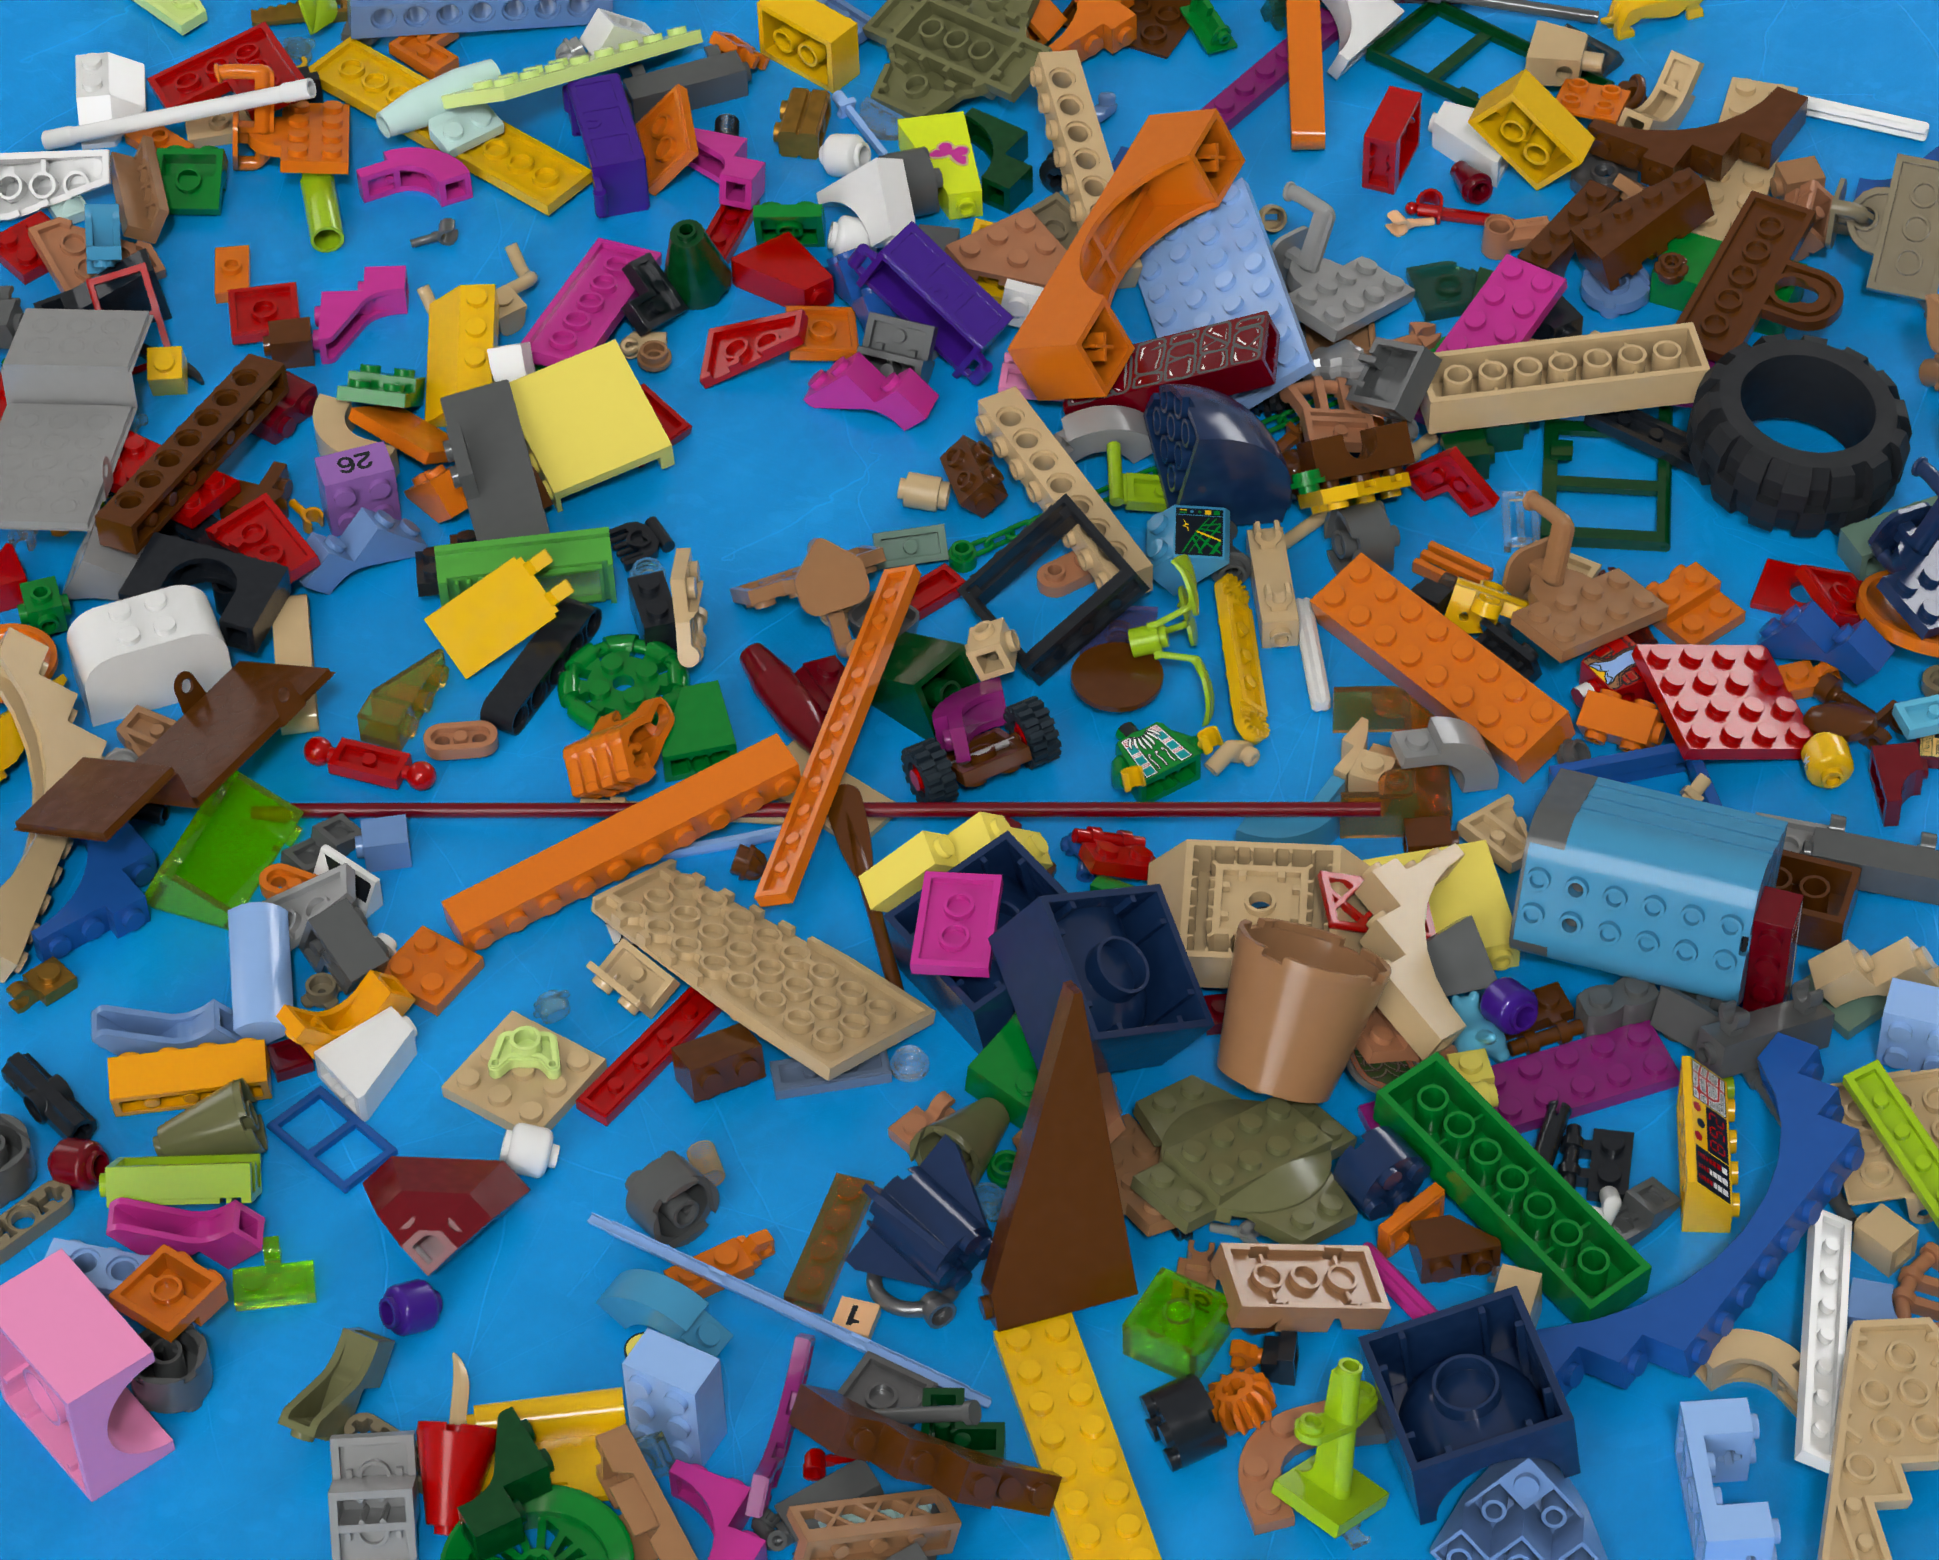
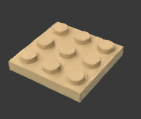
M512 1010L441 1086L443 1097L504 1129L513 1130L516 1124L526 1123L552 1130L575 1105V1100L607 1069L606 1058ZM521 1026H532L539 1031L555 1034L558 1041L561 1076L558 1079L552 1080L537 1068H513L501 1078L494 1079L490 1077L488 1062L498 1036L505 1031H514Z

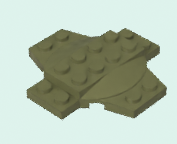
M887 0L862 28L867 38L886 46L890 63L884 65L870 95L873 104L903 118L943 114L962 100L979 96L990 100L1000 96L1014 103L1031 84L1030 68L1035 65L1038 52L1052 51L1050 47L1030 39L1027 29L1040 0Z
M1190 1075L1136 1101L1133 1112L1134 1116L1154 1147H1161L1158 1164L1134 1175L1130 1188L1185 1235L1214 1220L1230 1224L1231 1217L1234 1216L1247 1218L1253 1223L1255 1222L1254 1231L1280 1244H1317L1355 1224L1358 1211L1342 1187L1334 1179L1331 1166L1332 1160L1340 1157L1350 1145L1355 1148L1357 1137L1316 1103H1299L1274 1096L1263 1102L1245 1100L1194 1075Z

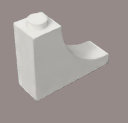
M1321 0L1335 20L1340 41L1338 55L1327 72L1338 80L1366 54L1369 46L1395 27L1405 11L1393 0Z
M874 158L816 193L818 204H822V206H848L862 221L871 247L884 248L911 221L916 224L903 159Z

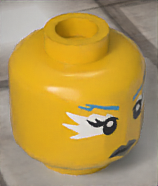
M1830 732L1817 733L1802 748L1801 758L1807 779L1812 785L1820 788H1836L1852 776L1854 763L1848 742L1842 736Z

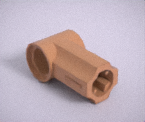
M1503 214L1490 215L1484 222L1481 252L1489 259L1502 260L1506 254L1510 255L1512 250L1525 248L1550 221L1547 216L1513 220Z

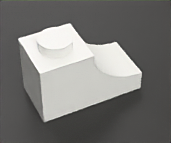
M598 8L579 41L588 50L587 54L592 56L595 50L613 47V50L619 48V43L631 40H638V43L643 42V36L655 33L645 22Z

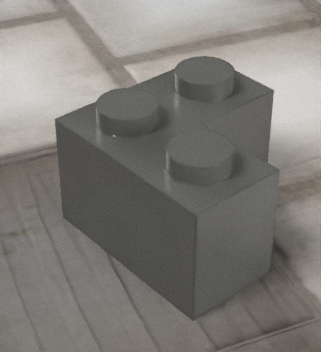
M347 897L307 921L298 946L316 973L330 972L345 995L355 991L370 969L384 973L390 960L388 958L389 951L385 943L379 937L374 938L367 928L368 922L364 913L358 906L353 907Z

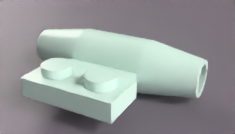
M487 59L443 73L408 90L376 114L377 125L382 134L387 138L428 126L430 139L438 149L456 157L504 133V123L487 103L444 109L441 96L473 88L472 84L488 79L496 80L501 75L500 69L492 59Z

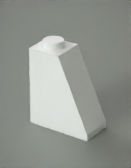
M1444 101L1438 113L1434 112L1429 121L1428 131L1432 133V147L1455 163L1465 161L1473 168L1487 174L1492 180V186L1497 187L1509 163L1468 123L1475 108Z
M392 1006L388 1007L314 1051L318 1077L348 1109L366 1122L417 1055L415 1037L418 1033L415 1025L409 1017H402Z

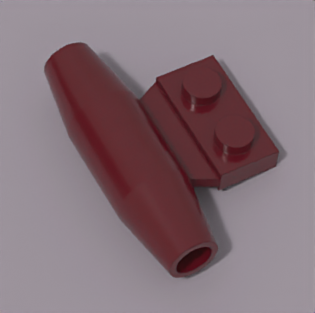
M754 643L748 646L740 655V663L755 695L783 732L808 754H811L845 667L836 655L803 663V666L794 673L787 664L763 644Z

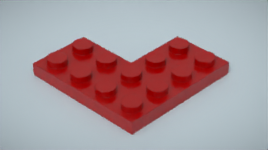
M266 22L260 23L147 78L152 91L163 108L219 98L230 91L233 94H239L255 90L254 79H226L219 83L214 72L215 63L219 65H267L274 71V87L282 83L305 79ZM299 101L291 103L282 102L274 104V112L289 104L298 103ZM254 108L246 109L245 112L251 121H254Z

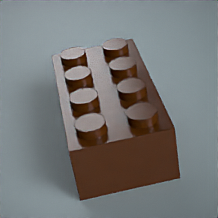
M1783 849L1776 888L1804 895L1798 944L1826 951L1844 941L1858 899L1862 868Z

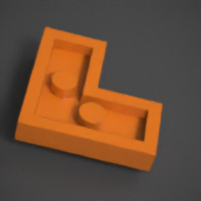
M459 33L399 36L389 43V53L427 78L433 79L459 67L458 56L444 48L459 38Z

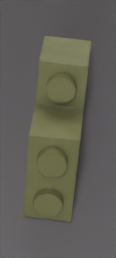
M360 1327L343 1328L336 1349L325 1369L284 1407L278 1424L290 1428L291 1436L307 1442H314L315 1438L330 1441L331 1435L345 1434L344 1426L347 1420L355 1415L364 1389L380 1388L395 1341Z

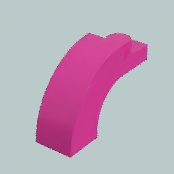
M406 147L384 151V161L356 170L359 194L364 203L404 191H419L429 194L439 202L441 207L473 198L471 176L467 167L455 157L435 149Z

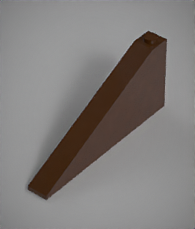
M1072 980L1065 981L1062 985L981 1279L984 1295L978 1297L980 1311L983 1319L990 1320L998 1332L1138 1294L1083 994Z

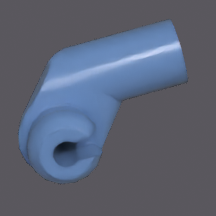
M1101 92L1098 95L1099 104H1096L1094 108L1099 123L1116 112L1118 104L1115 103L1116 95L1113 92Z

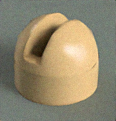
M1268 204L1259 210L1266 231L1278 232L1284 228L1287 222V214L1282 207ZM1277 214V220H1265V215Z

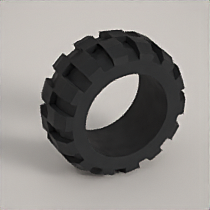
M1784 334L1761 336L1752 347L1743 342L1728 351L1705 373L1696 391L1688 420L1686 440L1690 449L1689 456L1701 485H1711L1710 490L1713 500L1730 514L1737 510L1748 516V524L1769 532H1772L1773 527L1791 530V536L1817 537L1824 529H1830L1836 535L1840 533V528L1874 516L1894 496L1896 486L1901 480L1911 449L1909 441L1912 430L1905 401L1900 400L1896 384L1884 370L1875 372L1869 367L1868 357L1848 346L1843 351L1826 345L1828 339L1803 335L1801 340H1787ZM1764 418H1789L1803 421L1826 431L1846 449L1827 453L1794 449L1771 439L1761 432L1752 421Z

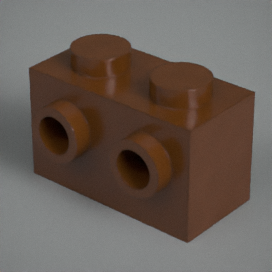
M740 1023L671 1048L675 1079L695 1103L711 1099L720 1093L749 1085L753 1081L766 1077L762 1045L748 1028Z

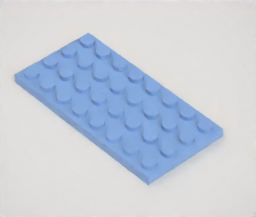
M1243 177L1232 183L1218 207L1205 211L1180 224L1157 240L1140 256L1143 268L1138 282L1157 338L1268 311L1280 334L1276 382L1274 385L1229 395V397L1246 408L1251 409L1316 370L1250 186Z

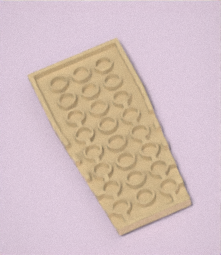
M674 859L662 862L592 898L591 912L726 1012L733 1020L738 1021L759 1037L828 1081L934 1024L936 1011L855 959L814 936L809 937L807 942L797 937L794 925L781 920L777 926L765 919L766 910L753 904L749 906L748 910L734 902V892L726 888L719 892L705 886V876L697 872L692 874L681 873L676 870L677 861Z

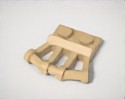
M691 547L676 548L670 577L676 627L677 655L679 663L687 668L697 665L704 656L707 637L703 632V628L708 620L707 610L699 606L704 581L700 580L699 561H692Z

